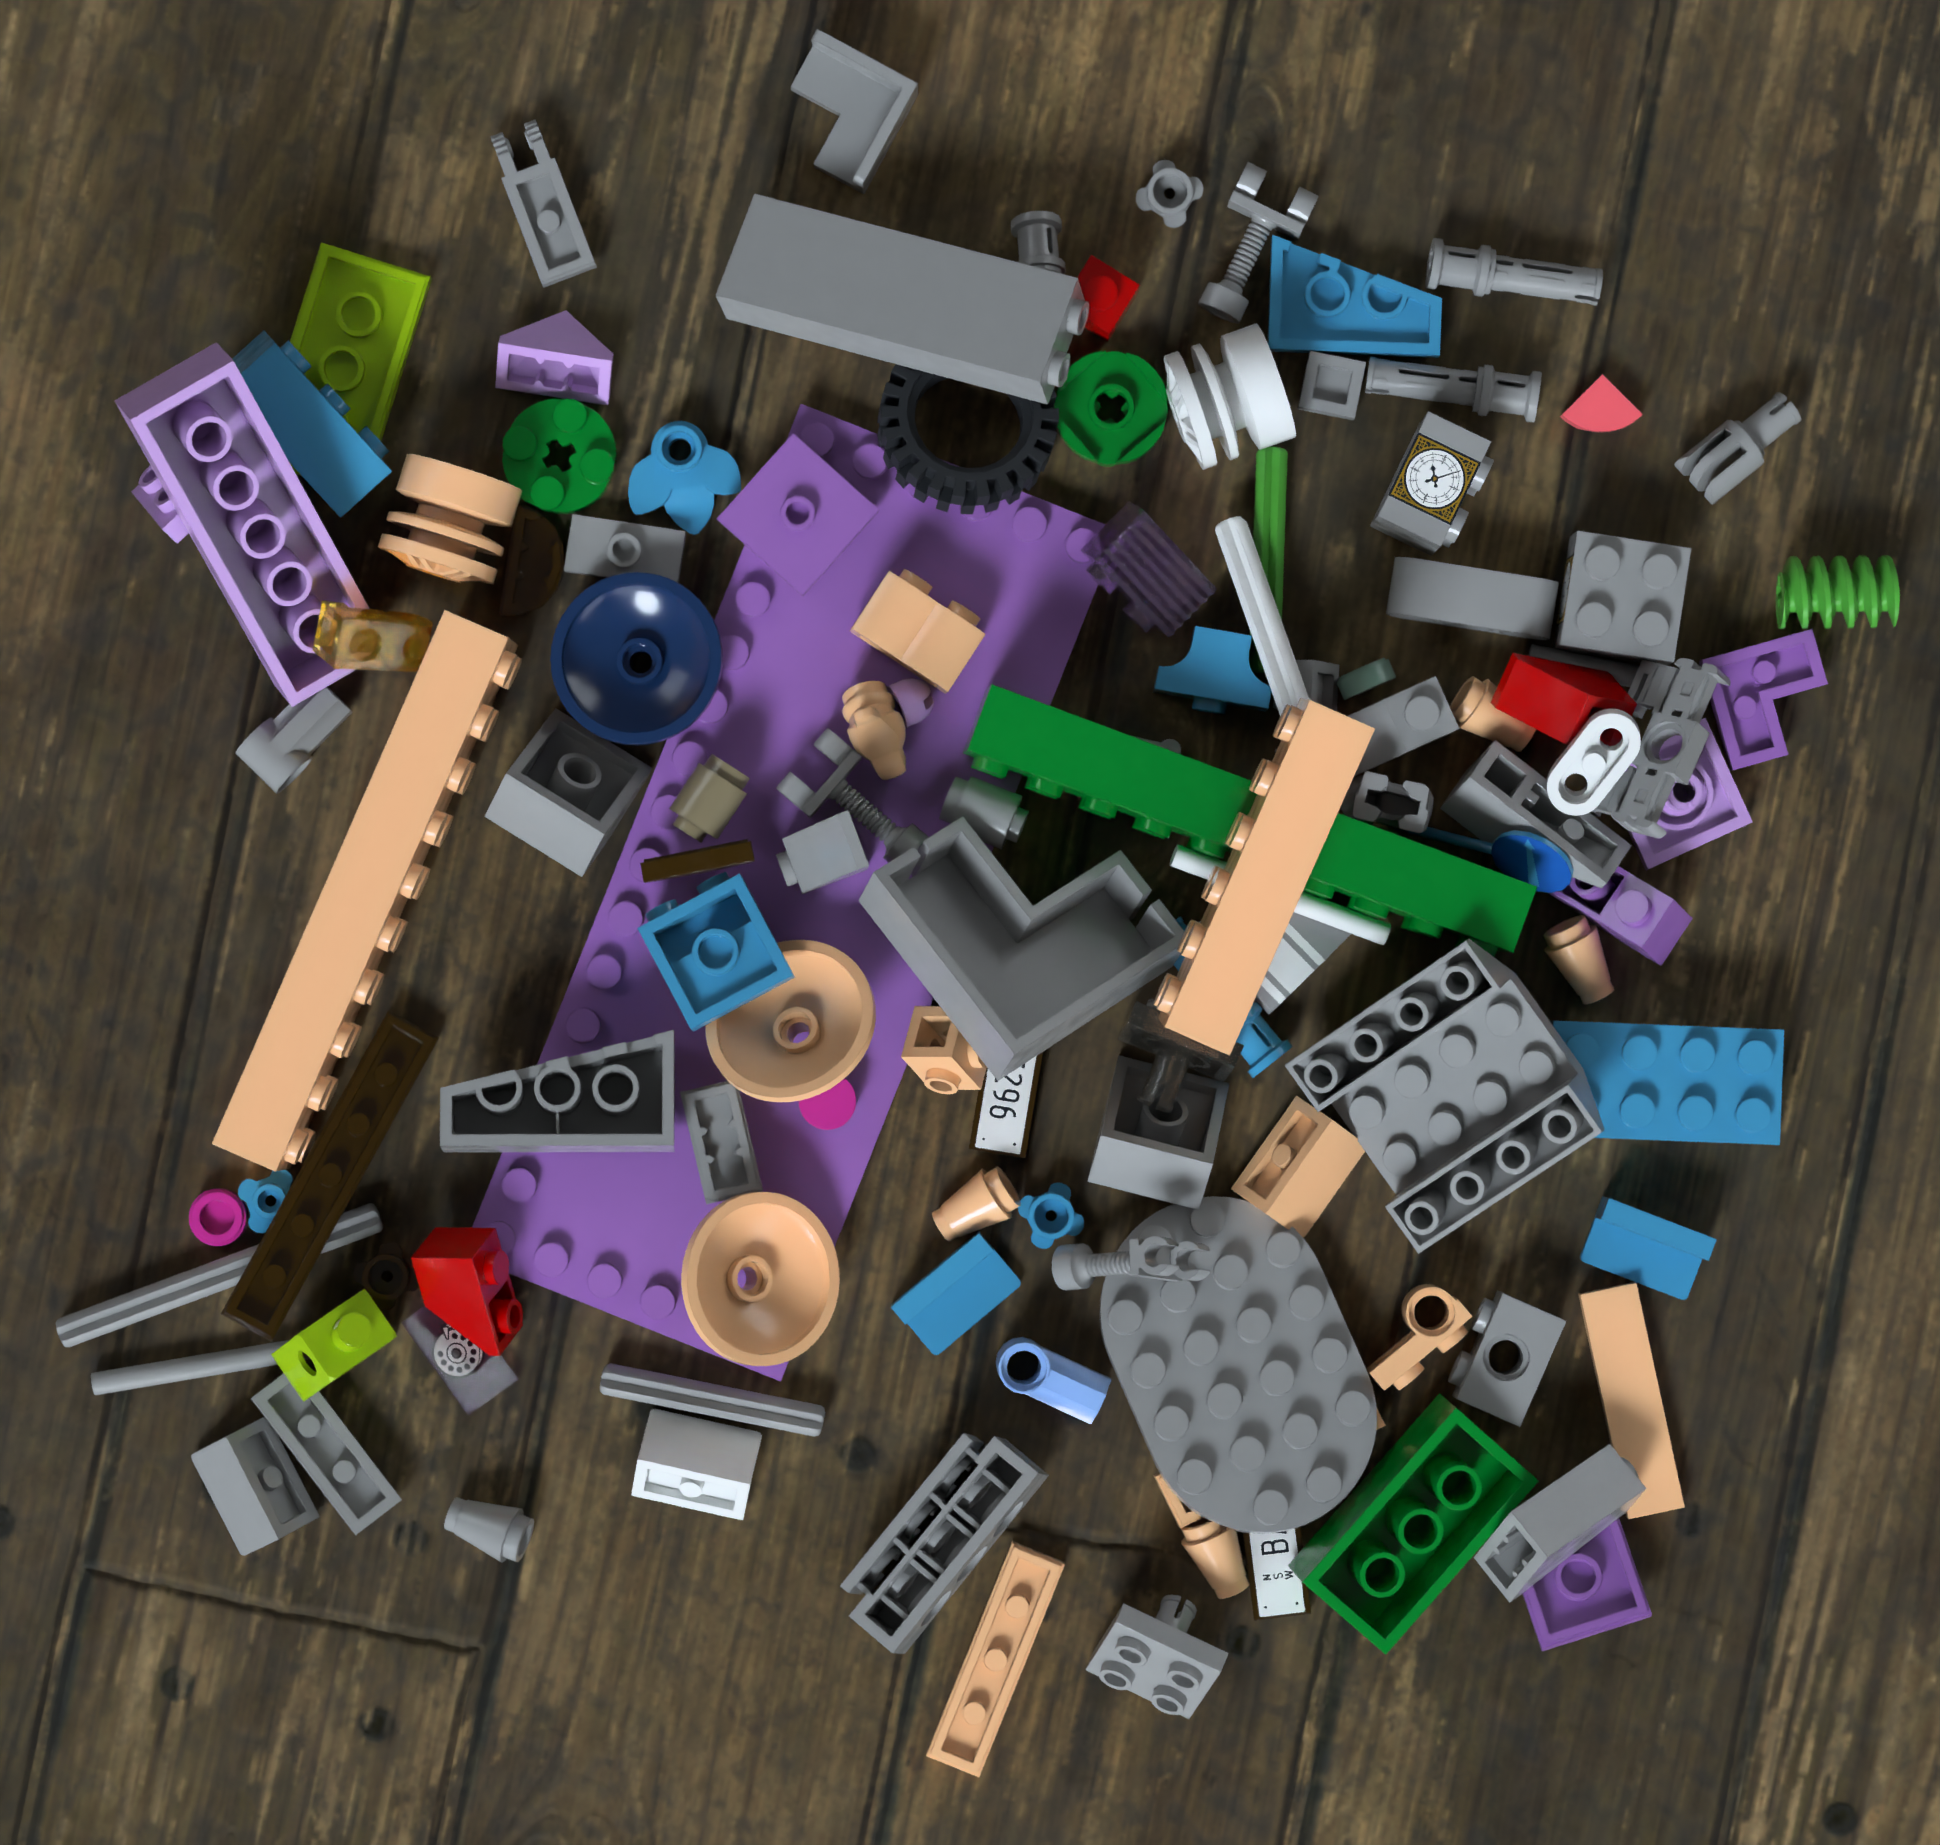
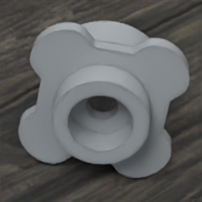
M1161 160L1153 166V176L1148 185L1137 191L1136 204L1142 211L1152 210L1163 217L1166 226L1177 228L1185 223L1186 211L1192 201L1201 198L1203 184L1199 178L1188 177L1184 172L1176 169L1172 161ZM1166 189L1174 190V198L1167 199L1164 196V191Z

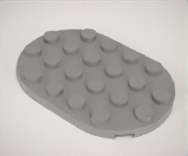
M1210 1196L1202 1198L1199 1210L1172 1204L1157 1211L1128 1235L1117 1252L1130 1251L1129 1239H1147L1151 1236L1171 1238L1177 1243L1183 1241L1202 1243L1209 1247L1211 1251L1192 1252L1188 1258L1189 1269L1211 1270L1210 1274L1200 1281L1182 1279V1281L1177 1282L1131 1276L1130 1274L1107 1275L1100 1298V1325L1103 1342L1161 1477L1181 1502L1199 1516L1221 1526L1234 1529L1235 1531L1257 1534L1278 1533L1304 1526L1332 1510L1354 1488L1370 1459L1377 1428L1376 1399L1371 1380L1321 1265L1308 1243L1295 1228L1291 1227L1288 1230L1245 1200Z

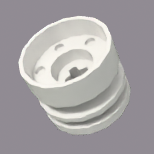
M1257 323L1221 336L1220 344L1223 363L1213 365L1209 355L1200 343L1191 346L1195 373L1189 374L1178 351L1164 356L1167 372L1166 393L1172 414L1184 443H1187L1195 454L1202 470L1217 465L1212 439L1219 438L1229 460L1239 457L1237 430L1246 428L1259 450L1296 437L1292 412L1279 371L1265 336Z

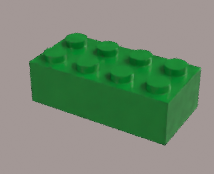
M1439 1393L1288 1564V1567L1302 1583L1386 1655L1539 1480Z

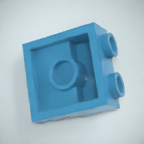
M723 872L709 878L696 887L699 893L698 896L681 905L677 903L676 899H673L653 908L645 915L648 922L638 927L646 946L693 1032L795 978L770 931V927L740 873L729 878L727 872Z

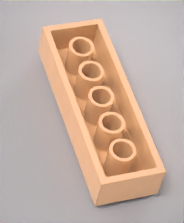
M1300 698L1296 707L1288 704L1285 706L1273 733V737L1281 740L1272 761L1264 758L1261 760L1249 787V791L1257 794L1248 815L1238 812L1227 835L1225 844L1233 848L1224 869L1214 866L1203 889L1201 898L1209 902L1200 923L1192 919L1190 920L1177 951L1185 957L1177 976L1170 973L1166 974L1153 1005L1157 1006V1009L1161 1011L1158 1019L1164 1027L1230 1056L1375 728L1309 699Z

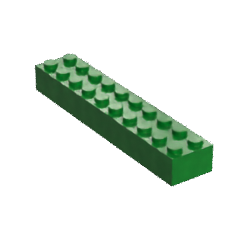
M993 684L985 690L962 753L974 758L970 767L974 770L999 779L1006 778L1008 771L1028 778L1024 787L1028 790L1053 799L1060 798L1062 792L1065 791L1081 797L1078 808L1107 819L1115 818L1117 811L1135 817L1132 828L1161 839L1169 838L1173 831L1189 837L1186 845L1187 848L1216 859H1223L1226 852H1232L1233 848L1225 844L1229 830L1238 812L1245 815L1249 814L1257 796L1256 793L1249 791L1251 780ZM1338 813L1303 891L1326 899V897L1332 899L1334 892L1350 897L1347 908L1377 919L1380 917L1386 919L1389 912L1404 917L1401 924L1403 929L1431 939L1433 937L1441 939L1443 932L1457 937L1454 947L1470 939L1495 958L1497 952H1514L1537 886Z

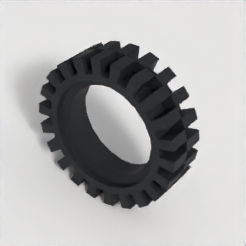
M896 364L891 371L889 382H886L882 394L877 423H879L877 437L879 447L884 446L885 448L883 460L888 469L896 468L895 480L903 489L910 483L915 487L913 497L922 503H925L927 497L930 496L938 500L936 505L938 510L948 512L950 504L961 505L960 514H973L975 506L984 505L985 513L998 510L1000 501L1004 499L1010 505L1020 498L1024 488L1029 491L1036 484L1040 472H1044L1057 435L1056 428L1059 422V408L1054 409L1057 397L1054 389L1048 405L1007 394L1017 409L1020 421L1018 442L1009 454L996 463L980 468H963L946 463L926 448L918 434L915 423V409L918 401L929 388L939 381L948 378Z

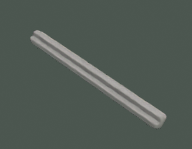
M369 1203L344 1212L321 1254L381 1232L383 1223L377 1207ZM258 1245L61 1317L56 1321L59 1338L64 1347H72L236 1286Z

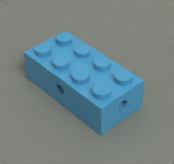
M1549 1020L1584 1069L1605 1129L1594 1138L1780 1145L1784 1030Z

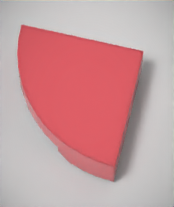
M1602 374L1560 417L1577 429L1591 432H1611L1631 425L1643 414Z

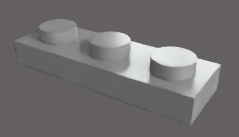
M283 1373L251 1398L354 1535L360 1533L402 1500L320 1392H317L303 1402Z

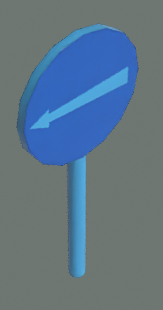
M1427 827V830L1422 833L1394 828L1397 831L1491 854L1495 865L1504 875L1537 886L1536 891L1553 893L1562 891L1570 884L1573 877L1574 869L1567 855L1548 839L1531 832L1516 830L1504 832L1493 843L1431 827Z

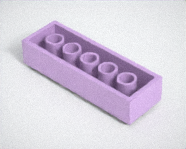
M217 342L114 400L273 684L291 707L384 654H360L356 652L357 644L363 641L366 636L359 632V627L355 623L363 614L361 610H371L234 360ZM367 615L368 619H375L373 615ZM382 631L373 634L371 638L374 641H380L382 639L380 636Z

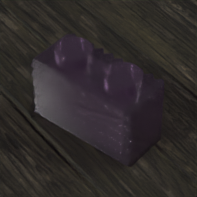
M1130 501L1081 549L1082 553L1092 562L1086 569V572L1108 594H1111L1117 588L1125 596L1129 603L1123 608V611L1145 633L1154 627L1167 637L1174 635L1176 629L1181 627L1184 621L1189 619L1192 613L1197 611L1200 605L1207 601L1209 596L1215 594L1217 589L1149 515Z

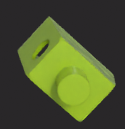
M363 1289L294 1336L272 1353L271 1356L304 1402L392 1342L397 1335L369 1293ZM302 1352L310 1357L315 1365L316 1372L308 1366Z

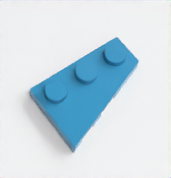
M1272 235L1267 339L1271 352L1309 353L1314 351L1324 354L1438 358L1440 356L1441 297L1379 274L1374 275L1342 263L1337 258L1323 253H1315L1291 244V241Z

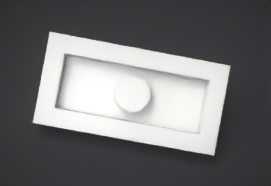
M652 1409L637 1460L631 1495L743 1520L762 1435L760 1432Z

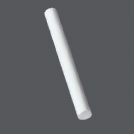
M1179 844L1176 845L1170 860V866L1208 880L1214 866L1224 869L1227 862ZM1304 891L1294 910L1297 914L1380 945L1385 944L1391 929L1390 923Z

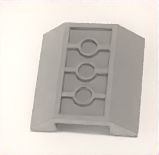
M1470 939L1455 947L1285 1064V1067L1317 1112L1332 1104L1352 1134L1358 1138L1362 1148L1396 1194L1385 1207L1418 1254L1605 1130L1581 1064L1517 974Z

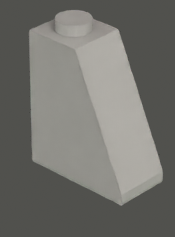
M1608 1444L1512 1510L1475 1555L1474 1559L1510 1603L1625 1514L1646 1490V1487L1639 1480L1633 1465L1625 1458L1620 1457L1611 1444Z

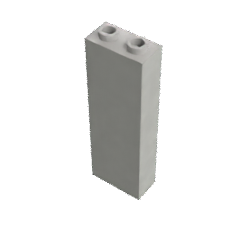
M754 194L716 293V298L726 319L1047 405L1054 387H1062L1067 378L1070 367V354L1067 353L1073 334H1082L1089 314V302L1085 301L1079 280L1076 277Z

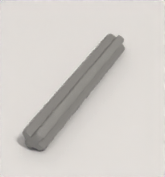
M612 1363L605 1365L600 1381V1392L604 1395L814 1437L820 1435L825 1417V1408L821 1405Z

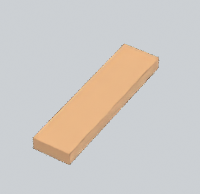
M1631 1282L1579 1293L1610 1444L1620 1457L1625 1458L1633 1465L1639 1480L1646 1487V1490L1625 1513L1626 1518L1633 1519L1684 1508L1637 1283Z
M1014 1541L1011 1542L926 1752L927 1757L980 1777L1064 1569L1065 1562Z

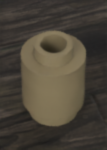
M711 754L704 765L697 764L669 809L678 814L672 825L700 843L703 842L707 834L718 840L747 795L742 790L750 778Z

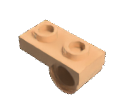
M1431 1284L1416 1286L1407 1293L1403 1300L1401 1311L1403 1320L1411 1331L1366 1368L1370 1376L1384 1391L1392 1384L1398 1390L1404 1388L1425 1369L1419 1362L1436 1347L1442 1353H1445L1469 1332L1463 1324L1473 1316L1457 1298L1451 1296L1440 1287ZM1433 1295L1439 1297L1445 1307L1443 1319L1433 1327L1420 1326L1414 1316L1416 1304L1426 1296Z

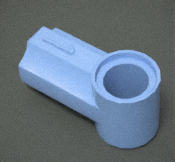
M1024 1337L1013 1338L1004 1343L998 1351L995 1361L999 1377L1011 1391L1030 1396L1089 1424H1092L1095 1416L1098 1414L1111 1383L1110 1377L1048 1350L1032 1339ZM1018 1351L1032 1352L1038 1358L1037 1371L1029 1379L1017 1380L1012 1378L1007 1372L1008 1360Z

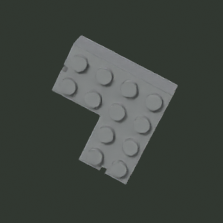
M963 816L924 840L918 851L913 847L874 871L859 899L864 909L997 1081L1173 967L1181 955L1177 949L1185 932L1160 899L1150 904L1136 928L1130 922L1136 916L1152 889L1121 850L1037 904L1032 905Z

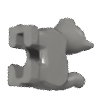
M1367 771L1364 775L1353 778L1340 808L1345 816L1373 825L1375 822L1388 827L1422 833L1427 830L1432 815L1434 797L1425 784L1408 780L1403 785L1388 782L1386 775Z

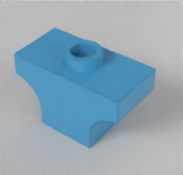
M1200 626L1194 627L1189 652L1182 661L1172 666L1158 667L1153 690L1155 693L1193 699V710L1226 715L1227 705L1266 712L1269 709L1272 691L1270 686L1261 682L1250 668L1249 650L1252 639L1251 635Z

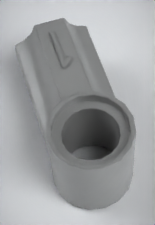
M326 687L293 707L289 704L275 719L270 717L243 741L237 749L236 755L276 794L280 793L309 765L313 758L311 754L353 712L329 687Z

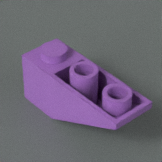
M1619 866L1603 888L1572 877L1570 884L1565 889L1548 893L1578 914L1585 915L1587 920L1660 966L1693 919L1674 899Z

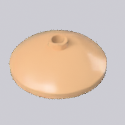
M789 940L777 943L795 978L705 1025L707 1046L721 1074L735 1088L756 1099L770 1102H794L819 1095L840 1083L854 1070L871 1042L876 1022V1005L867 978L859 966L844 952L828 944L811 940ZM809 1032L805 1040L793 1043L794 1038L799 1033Z
M772 1192L740 1194L714 1207L693 1232L685 1251L681 1273L685 1308L699 1336L711 1349L724 1358L750 1366L778 1365L790 1361L807 1351L819 1339L832 1318L840 1284L836 1250L822 1222L810 1209L799 1201ZM741 1269L746 1274V1283L742 1288L738 1285L737 1280Z

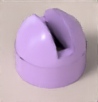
M908 678L887 686L888 692L893 695L895 700L894 710L901 714L906 728L921 722L929 716L934 707V700L929 695L931 690L927 683L919 679Z

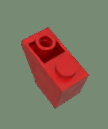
M1512 653L1491 700V704L1496 709L1566 745L1570 744L1588 719L1595 713L1604 709H1619L1632 716L1637 706V703L1608 671ZM1608 728L1601 733L1600 739L1605 745L1614 746L1621 741L1622 734L1615 728Z
M435 1227L411 1257L425 1307L489 1356H500L523 1326V1309L521 1303L515 1297L509 1276V1259L501 1248L496 1228Z

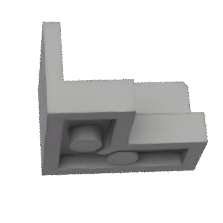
M817 29L811 39L812 48L791 85V91L839 116L814 162V168L865 194L918 96V83Z

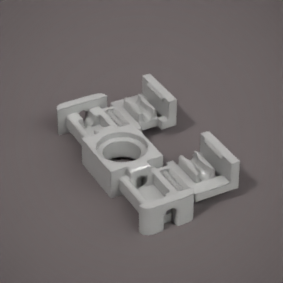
M1680 658L1675 662V665L1678 667L1675 668L1646 660L1641 661L1628 694L1637 703L1633 713L1634 717L1642 719L1647 709H1653L1651 713L1653 715L1641 740L1639 753L1632 762L1637 768L1633 766L1628 767L1627 771L1623 773L1602 802L1590 812L1592 815L1600 817L1602 813L1609 814L1626 830L1646 836L1662 838L1667 834L1657 824L1674 782L1685 785L1689 783L1710 734L1700 725V722L1716 684L1720 683L1730 686L1731 683L1729 677L1712 664L1704 663L1701 667L1694 660ZM1675 735L1682 736V746L1678 754L1669 760H1660L1659 752L1663 743Z

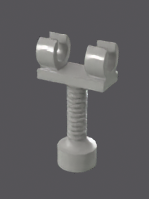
M1250 162L1247 163L1227 207L1251 218V223H1249V228L1246 229L1244 238L1238 246L1240 249L1236 250L1237 254H1234V259L1231 260L1232 264H1229V269H1227L1224 279L1220 283L1209 282L1198 302V305L1207 312L1236 324L1240 323L1249 304V301L1242 295V287L1245 286L1244 282H1247V277L1250 276L1249 272L1252 271V267L1255 265L1254 262L1257 261V257L1260 255L1259 252L1262 251L1261 246L1265 245L1264 241L1267 240L1266 236H1269V231L1274 229L1298 241L1319 197L1299 187L1286 216L1254 201L1267 171Z
M829 728L815 741L814 746L835 763L838 768L815 793L791 772L776 787L781 794L802 810L809 818L813 817L828 798L836 799L835 802L837 804L840 803V807H844L845 811L849 810L850 815L853 814L854 819L858 818L857 821L859 823L862 822L861 825L866 826L867 830L871 829L870 832L872 834L875 833V837H879L880 841L884 840L883 844L886 847V852L883 859L888 863L913 847L918 851L922 842L929 838L913 823L908 827H895L896 823H891L892 820L890 818L887 819V816L883 815L882 811L878 812L877 807L874 808L873 804H869V800L865 801V797H861V793H856L857 790L855 788L852 789V786L848 785L846 777L862 760V756Z
M1151 1236L1147 1239H1129L1130 1251L1093 1254L1090 1247L1084 1243L1060 1245L1056 1248L1052 1257L1054 1280L1058 1287L1065 1291L1089 1288L1096 1276L1130 1274L1131 1276L1177 1282L1182 1281V1279L1200 1281L1211 1272V1270L1189 1269L1188 1258L1192 1252L1211 1251L1205 1244L1191 1241L1177 1243L1171 1238Z

